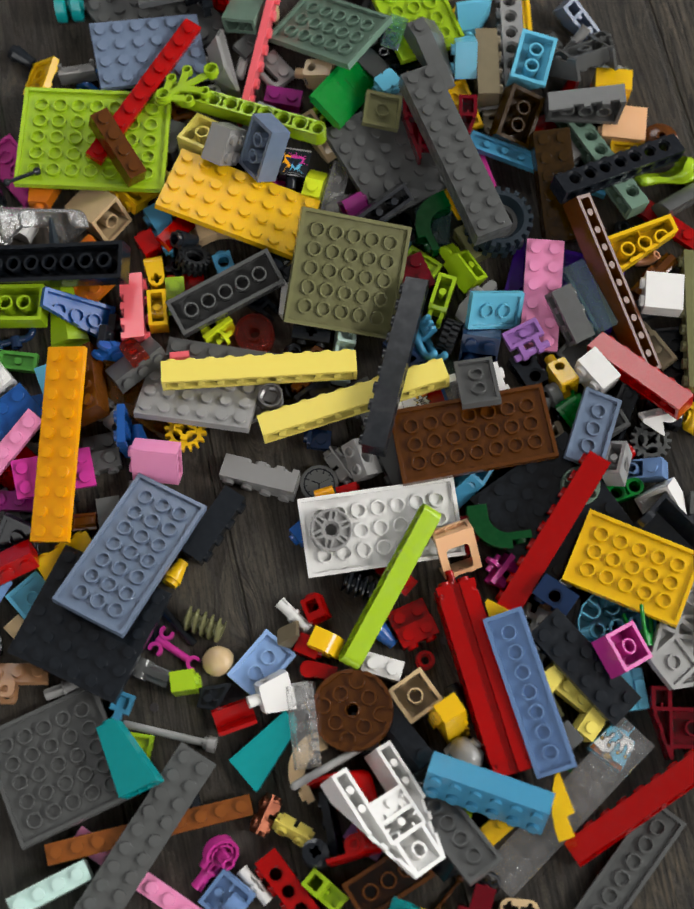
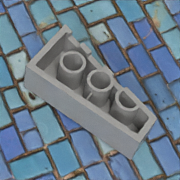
M228 453L225 455L219 472L220 480L224 484L233 486V484L240 485V488L246 491H252L253 489L266 497L273 495L278 497V500L286 503L289 501L294 502L301 481L300 470L293 469V472H289L285 467L279 465L271 468L270 465L262 461H256L254 464L249 458Z

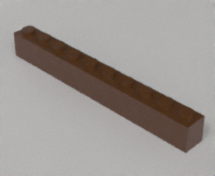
M586 193L574 197L563 204V208L619 343L627 346L636 355L642 356L652 366L662 369L591 194Z

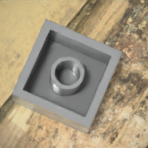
M212 122L201 158L219 166H236L240 159L247 130L228 122Z

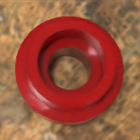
M420 651L415 657V664L418 668L421 667L423 671L430 670L435 664V657L430 651ZM423 657L428 658V664H423L421 659Z

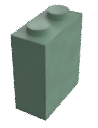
M230 0L221 17L225 32L258 35L266 0Z

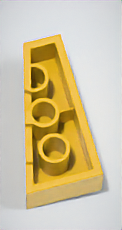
M454 692L435 704L429 711V718L427 719L433 729H438L447 744L456 737L470 736L469 727L467 726L466 709Z

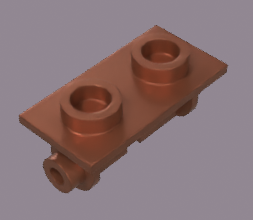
M266 792L260 799V808L257 814L251 819L249 831L264 838L266 834L269 835L274 821L268 817L269 815L277 817L282 806V799Z

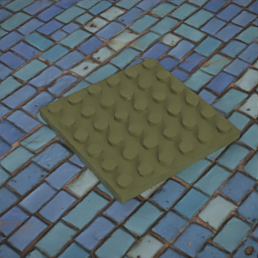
M301 206L282 322L386 339L388 331L391 332L392 326H390L392 315H396V300L400 299L401 296L399 288L400 284L403 283L412 227Z

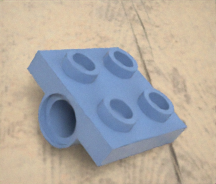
M222 869L198 903L205 909H246L257 894L229 870Z

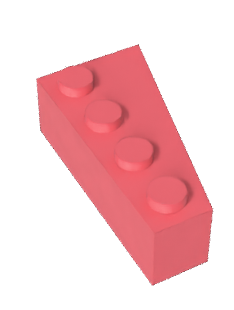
M142 272L129 273V284L119 285L120 298L123 300L120 302L121 315L124 317L120 318V325L122 327L121 340L123 343L139 345L151 336V332L147 329L149 324L148 314H146L147 296H145V290H148L147 278H143Z

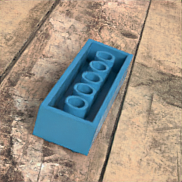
M434 751L422 788L424 794L430 798L446 801L450 805L466 808L470 812H477L489 819H496L505 822L509 826L519 827L531 834L542 835L555 797L553 792Z

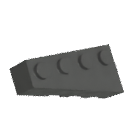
M625 83L547 92L544 101L545 122L618 124L627 103Z

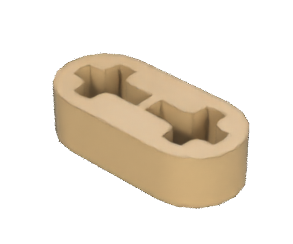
M508 897L502 899L499 903V909H503V905H507V901H510L512 906H517V909L528 907V903H531L532 908L539 909L535 901Z

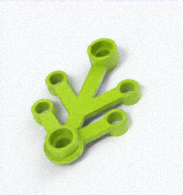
M213 62L207 63L203 68L204 72L190 80L188 78L193 75V69L190 65L182 67L179 82L174 73L168 74L164 88L158 89L155 93L156 103L167 105L170 102L184 103L186 107L195 105L193 95H177L179 93L200 94V97L203 99L209 98L211 92L208 86L195 87L194 85L206 79H216L219 75L217 64ZM178 82L177 87L171 89L172 86Z

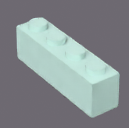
M83 859L7 898L6 902L9 909H38L92 881L94 877L88 860Z

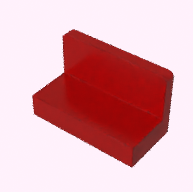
M246 698L211 710L219 737L258 723L254 709L248 707Z

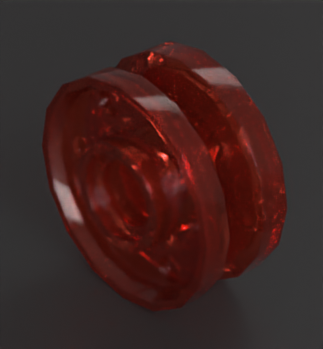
M261 314L245 315L235 326L234 335L239 348L268 352L274 345L275 334L273 325L267 317ZM254 332L259 333V336L256 338L250 337Z

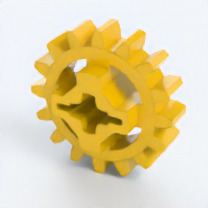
M167 422L170 426L164 427L165 431L168 432L165 434L166 439L181 442L183 453L186 448L190 452H192V447L194 446L199 449L198 443L205 442L202 436H207V432L204 430L206 427L198 426L197 428L192 425ZM188 428L189 431H187L186 434H183L185 429ZM173 434H175V436H179L180 441L176 440Z

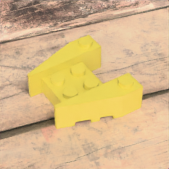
M551 662L544 668L552 693L554 692L580 713L572 725L584 738L583 742H593L604 727L606 720Z

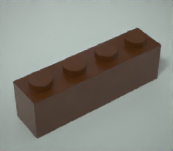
M105 108L90 115L89 127L128 188L144 180L147 170L109 110Z

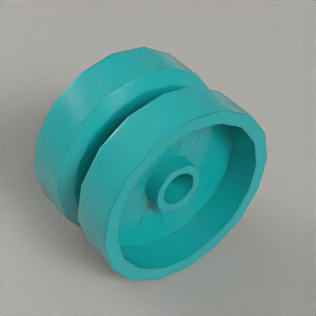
M53 0L59 24L68 23L70 14L74 22H84V0Z

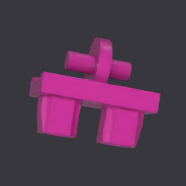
M504 553L502 556L496 554L494 558L487 556L485 561L488 563V566L485 570L489 574L483 581L503 589L507 585L505 582L506 578L503 576L504 572L507 571L509 574L511 572L515 573L518 569L514 561L516 557L512 553L509 555Z

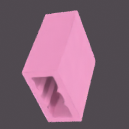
M135 438L132 445H129L128 457H131L129 471L132 472L133 480L138 473H141L159 483L179 485L183 474L181 442Z

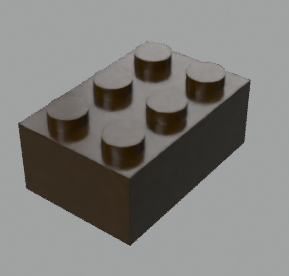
M515 83L509 85L503 91L488 136L523 149H528L530 144L529 136L535 130L545 98Z

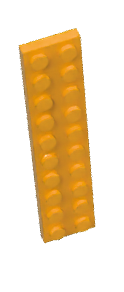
M85 346L48 347L30 533L31 542L70 543L87 360V347Z

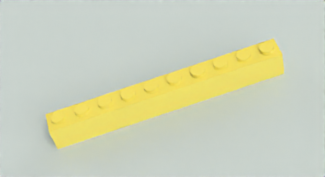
M342 349L340 351L323 350L321 352L304 351L302 353L285 352L275 355L266 353L257 356L247 354L240 357L228 355L223 358L210 356L204 359L186 358L185 360L167 359L166 361H161V384L163 391L264 385L266 383L285 384L357 379L356 350Z
M442 358L431 359L427 363L412 365L408 368L400 402L450 386V377ZM379 376L366 382H357L350 387L338 388L334 392L322 393L314 398L302 399L298 403L283 405L279 409L264 411L256 415L265 444L369 412L370 398L373 399L375 394L373 393V385L375 381L378 382Z

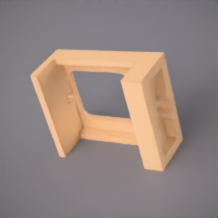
M467 518L434 530L431 538L436 546L441 566L439 570L445 580L447 579L445 572L448 570H453L454 576L457 577L460 574L473 572L482 567L474 530ZM468 544L471 557L449 564L447 551Z

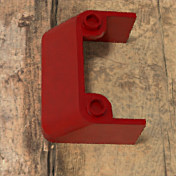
M367 770L349 771L369 804L376 800L378 795L372 775ZM337 772L318 777L307 783V786L313 790L321 788L320 784ZM356 827L357 832L348 835L344 841L346 854L326 859V864L335 867L384 851Z

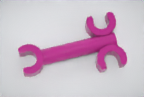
M165 626L160 628L159 636L147 648L151 651L154 646H158L159 650L156 653L158 657L162 655L163 648L184 661L188 669L193 668L190 665L191 661L201 662L199 657L189 656L169 641L174 638L175 633L172 631L169 636H164Z

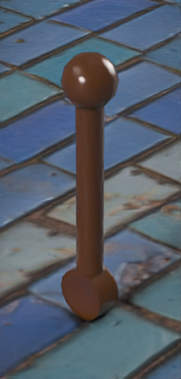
M460 874L456 877V882L435 909H441L459 883L464 882Z

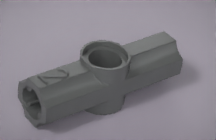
M140 657L131 676L167 688L170 683L169 672L172 671Z

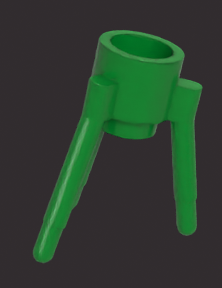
M640 604L642 630H639L646 645L650 646L653 645L652 638L654 637L653 619L649 617L647 629L644 606ZM623 613L622 618L624 620V623L626 624L629 621L626 615Z

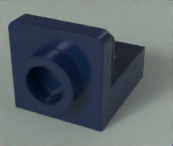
M319 429L305 431L303 442L307 443V449L330 450L332 431Z

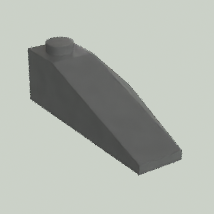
M421 17L407 23L403 37L421 66L435 63L447 89L454 88L455 83L444 35L435 21Z

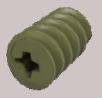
M190 606L183 620L184 630L188 631L192 627L191 631L193 634H196L199 630L200 637L206 634V639L210 640L214 636V642H219L225 631L227 621L225 624H222V617L215 621L214 614L207 618L206 611L201 616L199 608L193 613V606Z

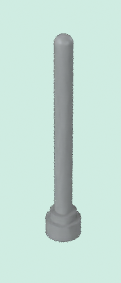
M128 720L123 721L130 730L202 746V749H206V752L215 753L218 737L200 738Z
M379 743L367 749L366 751H373L374 749L378 748ZM363 751L342 753L292 782L290 788L292 790L299 789Z

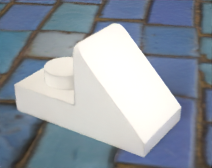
M661 408L638 413V417L643 423L665 436L663 422L670 423L676 421L675 418Z

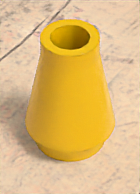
M178 558L175 564L165 573L162 582L168 587L176 589L182 582L188 563Z

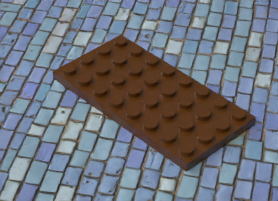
M542 383L501 390L502 404L462 410L461 400L457 398L398 409L392 433L403 486L559 458Z

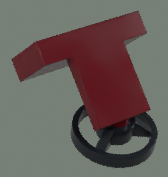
M490 871L487 875L493 876L496 881L481 878L479 880L480 884L472 885L474 892L470 906L458 903L456 909H491L495 894L501 888L500 877Z

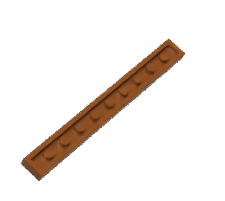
M247 794L188 809L172 835L254 815L250 795ZM128 824L45 844L44 848L48 866L111 851Z

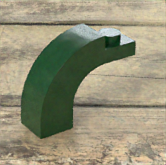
M444 190L428 197L419 207L415 219L414 230L417 246L423 244L425 252L429 253L432 258L439 256L440 247L431 231V225L438 218L450 214L451 204Z
M486 504L466 506L465 508L467 519L473 527L475 536L492 548L512 550L514 548L513 541H516V544L528 543L527 539L532 538L531 529L515 532H503L496 529L489 520Z

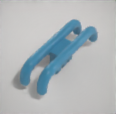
M426 314L421 318L415 345L423 359L442 358L444 361L449 355L446 351L438 354L431 337L437 331V328L434 326L430 314Z

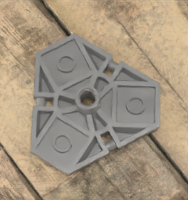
M693 582L678 626L676 628L668 627L667 624L662 622L656 624V630L652 638L653 645H650L649 648L653 657L648 659L647 662L669 690L694 687Z

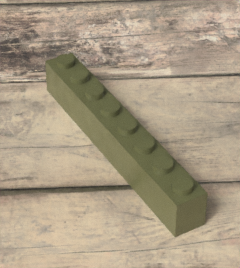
M684 249L681 256L677 258V267L680 268L679 274H685L683 311L679 318H682V324H680L679 333L682 335L680 352H683L681 369L684 370L681 385L688 388L694 394V250Z

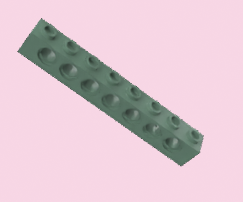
M554 122L558 128L570 127L571 140L582 154L581 160L584 164L615 154L591 123ZM633 179L604 189L626 220L643 213L650 202Z

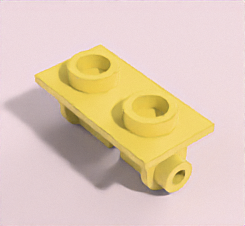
M279 812L272 825V829L278 835L288 837L299 847H303L308 840L313 839L316 833L312 831L313 828L302 822L296 828L294 824L297 819L285 812L283 814Z

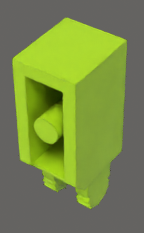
M453 243L440 247V255L445 261L443 266L449 275L457 277L456 284L464 294L472 287L480 286L488 277L469 250L460 251Z
M442 272L438 274L427 314H430L431 319L432 315L439 317L436 322V328L439 329L443 319L446 317L457 277Z

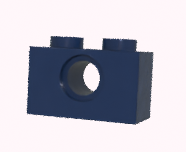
M548 573L544 574L532 592L535 595L534 599L542 605L546 602L552 606L551 611L558 608L565 616L580 597L579 594ZM552 590H557L560 593L561 597L558 601H552L549 598V593Z

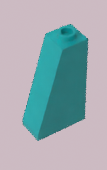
M284 711L229 760L256 793L265 783L299 728L296 724L299 720L292 712L287 714Z
M109 718L104 720L102 725L96 727L119 798L129 799L164 782L160 773L123 721Z

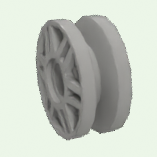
M332 508L322 510L316 514L311 522L310 537L314 545L322 551H339L346 546L351 538V521L340 510ZM329 525L334 526L336 534L328 535L325 528Z

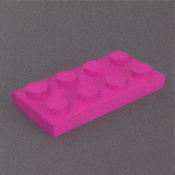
M90 447L79 448L75 490L97 486ZM38 456L10 461L17 500L34 498Z

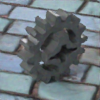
M643 422L639 424V427L635 426L633 429L634 433H631L629 436L632 440L628 444L633 445L637 453L635 458L639 456L642 459L661 456L665 458L667 455L666 451L671 449L668 444L672 442V439H667L670 432H665V436H663L648 425L645 426ZM652 438H655L652 441L653 443L649 444L648 446H645L648 443L647 441L652 440Z

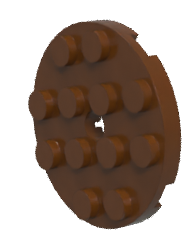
M346 669L332 674L320 684L313 697L311 710L313 725L320 737L337 750L344 752L367 750L378 744L391 727L394 706L389 690L377 676L365 670ZM355 705L358 707L356 715L350 716L347 714L349 706Z

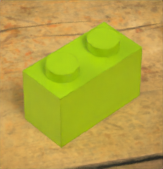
M193 668L169 672L171 693L175 697L198 694L199 688H202L201 675L199 676V673H196Z

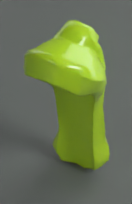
M682 156L675 163L674 167L666 173H646L632 179L640 187L653 186L655 184L689 185L694 182V158Z

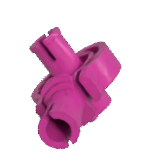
M229 835L215 836L204 846L202 852L203 859L199 863L202 869L191 883L196 890L202 892L208 881L212 877H217L222 869L230 870L234 867L239 856V848Z

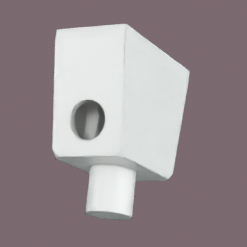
M280 669L255 682L256 694L246 697L249 708L260 706V710L265 714L297 709L289 674L284 669Z

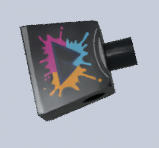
M286 147L276 179L284 181L286 188L296 191V183L301 184L306 178L312 150Z

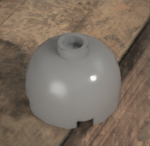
M465 736L456 737L443 750L445 755L450 753L453 758L482 767L485 761L484 752L480 748L482 744L475 737H472V739Z

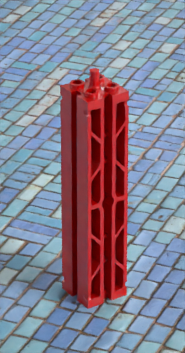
M448 570L445 572L447 582L438 584L433 597L435 603H437V610L457 675L463 687L477 740L482 744L480 748L485 755V766L488 770L505 776L529 770L533 766L482 620L487 618L479 590L476 588L475 578L464 576L458 578L456 582L453 570Z

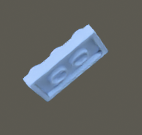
M266 629L227 673V676L249 695L256 694L255 682L280 669L285 670L297 654L290 648L278 645L277 637Z

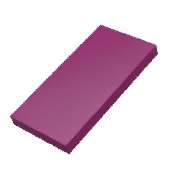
M10 133L0 140V180L2 183L4 179L14 178L18 143ZM13 182L6 186L24 209L29 206V188L14 187Z

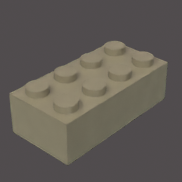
M475 28L474 36L478 41L477 79H473L474 95H477V105L481 107L495 106L500 103L501 95H503V84H500L502 68H499L502 57L501 51H499L501 37L497 35V28Z

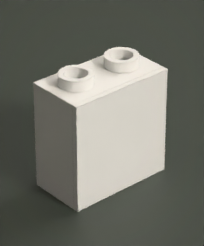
M646 271L644 277L640 278L639 288L642 289V295L639 296L638 305L641 306V314L679 317L683 311L685 274Z

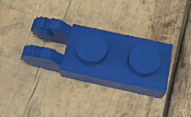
M100 340L97 343L99 349H94L91 352V356L101 361L117 362L138 345Z

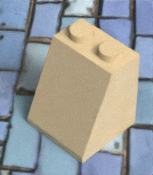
M80 190L64 206L75 221L100 241H113L132 221V218L117 196L108 191Z

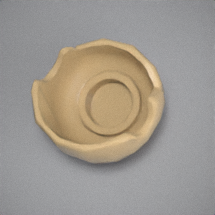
M223 646L209 648L202 658L204 670L214 677L227 674L235 664L233 653L230 649Z

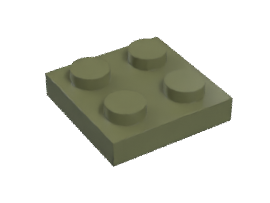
M367 89L361 126L397 133L403 96Z

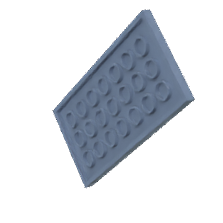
M138 473L52 597V601L124 638L207 511V506Z

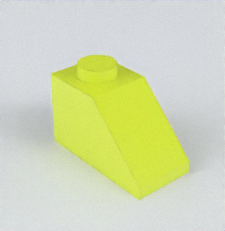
M310 169L305 178L301 195L321 201L328 173Z

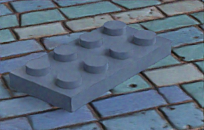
M586 386L583 390L563 458L581 465L578 461L583 453L588 454L589 451H592L605 459L622 400Z

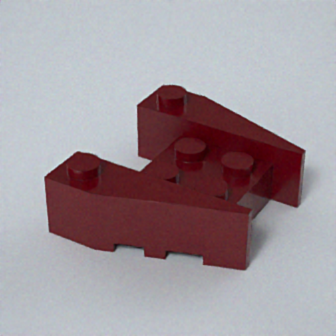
M459 94L457 110L469 135H471L477 117V95ZM403 97L402 121L417 164L421 165L422 153L430 152Z
M666 686L646 687L650 708L647 710L664 759L674 760L673 749H694V707H672V690H669Z

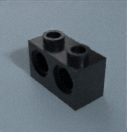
M536 354L526 360L527 366L521 365L520 362L516 363L513 356L508 359L507 366L521 387L542 383V386L546 385L549 379L548 373L544 367L541 368ZM530 376H536L539 381H532Z

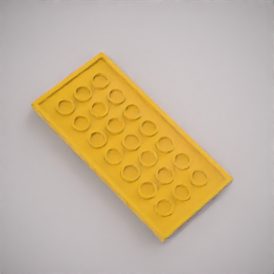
M182 148L154 208L264 250L267 248L271 253L292 260L301 206L318 209L321 201L301 195L299 192L272 182H256L249 173L230 166L216 165L201 158V155Z

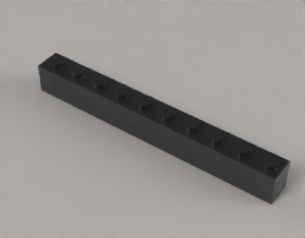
M406 276L404 283L400 284L399 294L401 296L395 303L396 315H392L390 323L392 330L391 332L388 331L386 337L388 345L382 351L383 364H379L377 370L379 379L373 385V393L375 394L373 399L370 398L369 416H365L363 423L365 431L359 437L362 453L386 457L429 290L428 280Z

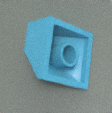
M492 0L456 2L454 14L465 36L474 35L475 28H482L489 18Z

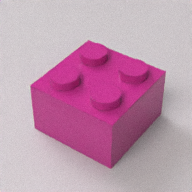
M633 620L591 642L611 679L628 672L653 657Z

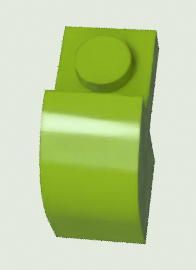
M315 867L301 883L304 888L328 909H341L349 899Z

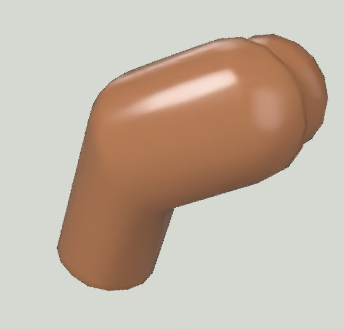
M655 250L634 265L636 267L650 266L661 255Z

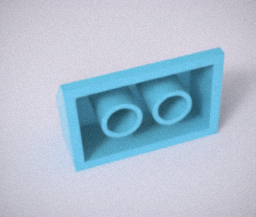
M523 28L506 86L508 87L515 83L527 90L545 88L558 38Z

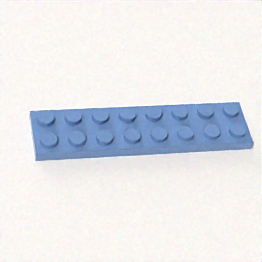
M522 606L482 619L536 778L540 779L577 767L578 765Z

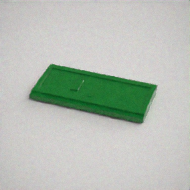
M358 62L350 70L337 66L308 98L331 125L340 130L364 103L366 90H372L374 80Z

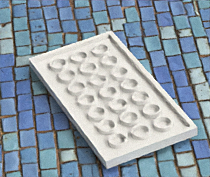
M454 478L408 486L399 484L297 499L308 578L387 567L417 510L423 503L441 513L442 516L436 528L460 521ZM332 508L340 510L347 515L351 521L352 534L345 547L339 551L326 552L314 545L309 530L316 514L322 510ZM329 525L325 528L328 535L336 534L334 526ZM432 538L429 539L418 562L439 559ZM464 545L447 551L448 558L466 555Z

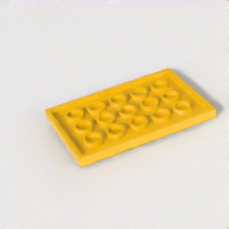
M590 509L561 581L640 613V604H643L645 616L676 628L694 582V550Z

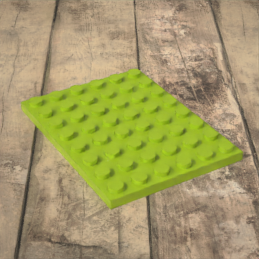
M25 87L14 178L33 171L35 167L40 168L41 174L38 176L31 175L13 182L14 187L160 193L166 182L172 102L167 105H159L155 101L154 94L125 133L126 139L147 170L144 180L128 188L109 157L101 166L86 157V151L96 139L95 134L89 127L90 115L107 108L113 116L131 91Z

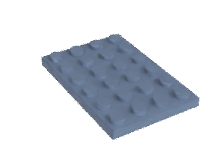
M197 14L89 23L100 90L133 89L185 18L199 26ZM200 33L170 72L176 75L178 82L182 74L181 69L185 65H190L193 69V75L188 80L204 72L203 68L207 62Z

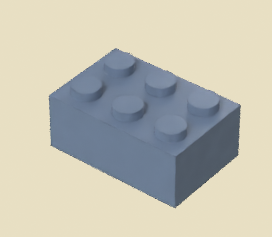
M253 113L238 163L256 182L276 181L291 132L272 113Z

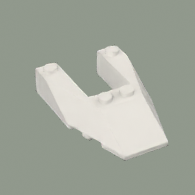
M389 740L364 757L386 791L384 795L369 804L346 767L328 778L320 786L333 806L412 878L417 879L446 857L438 833L434 832L431 823L433 818L431 812H428L424 801L425 794Z

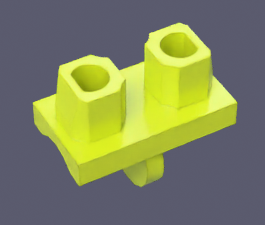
M228 316L215 322L216 326L212 329L207 326L200 330L206 343L220 345L224 342L228 346L231 344L229 338L234 335L233 333L237 328L233 324L232 318Z

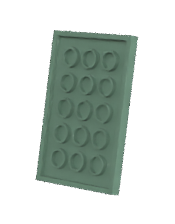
M300 0L273 29L272 38L268 39V42L350 70L391 25L393 20L390 15L342 0Z

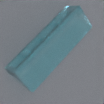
M581 259L563 268V278L567 284L571 283L572 287L576 289L580 304L584 306L585 314L593 324L595 336L597 337L602 331L605 332L606 329L617 325L618 321L585 261Z

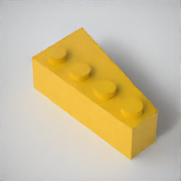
M668 214L608 236L622 272L671 240L677 233L678 228L672 215Z

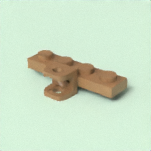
M0 663V705H14L17 702L19 694L18 685H49L50 673L30 663Z

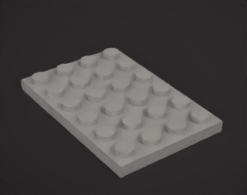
M159 366L145 377L133 414L134 418L249 433L258 402V390L262 385L163 391L161 366Z

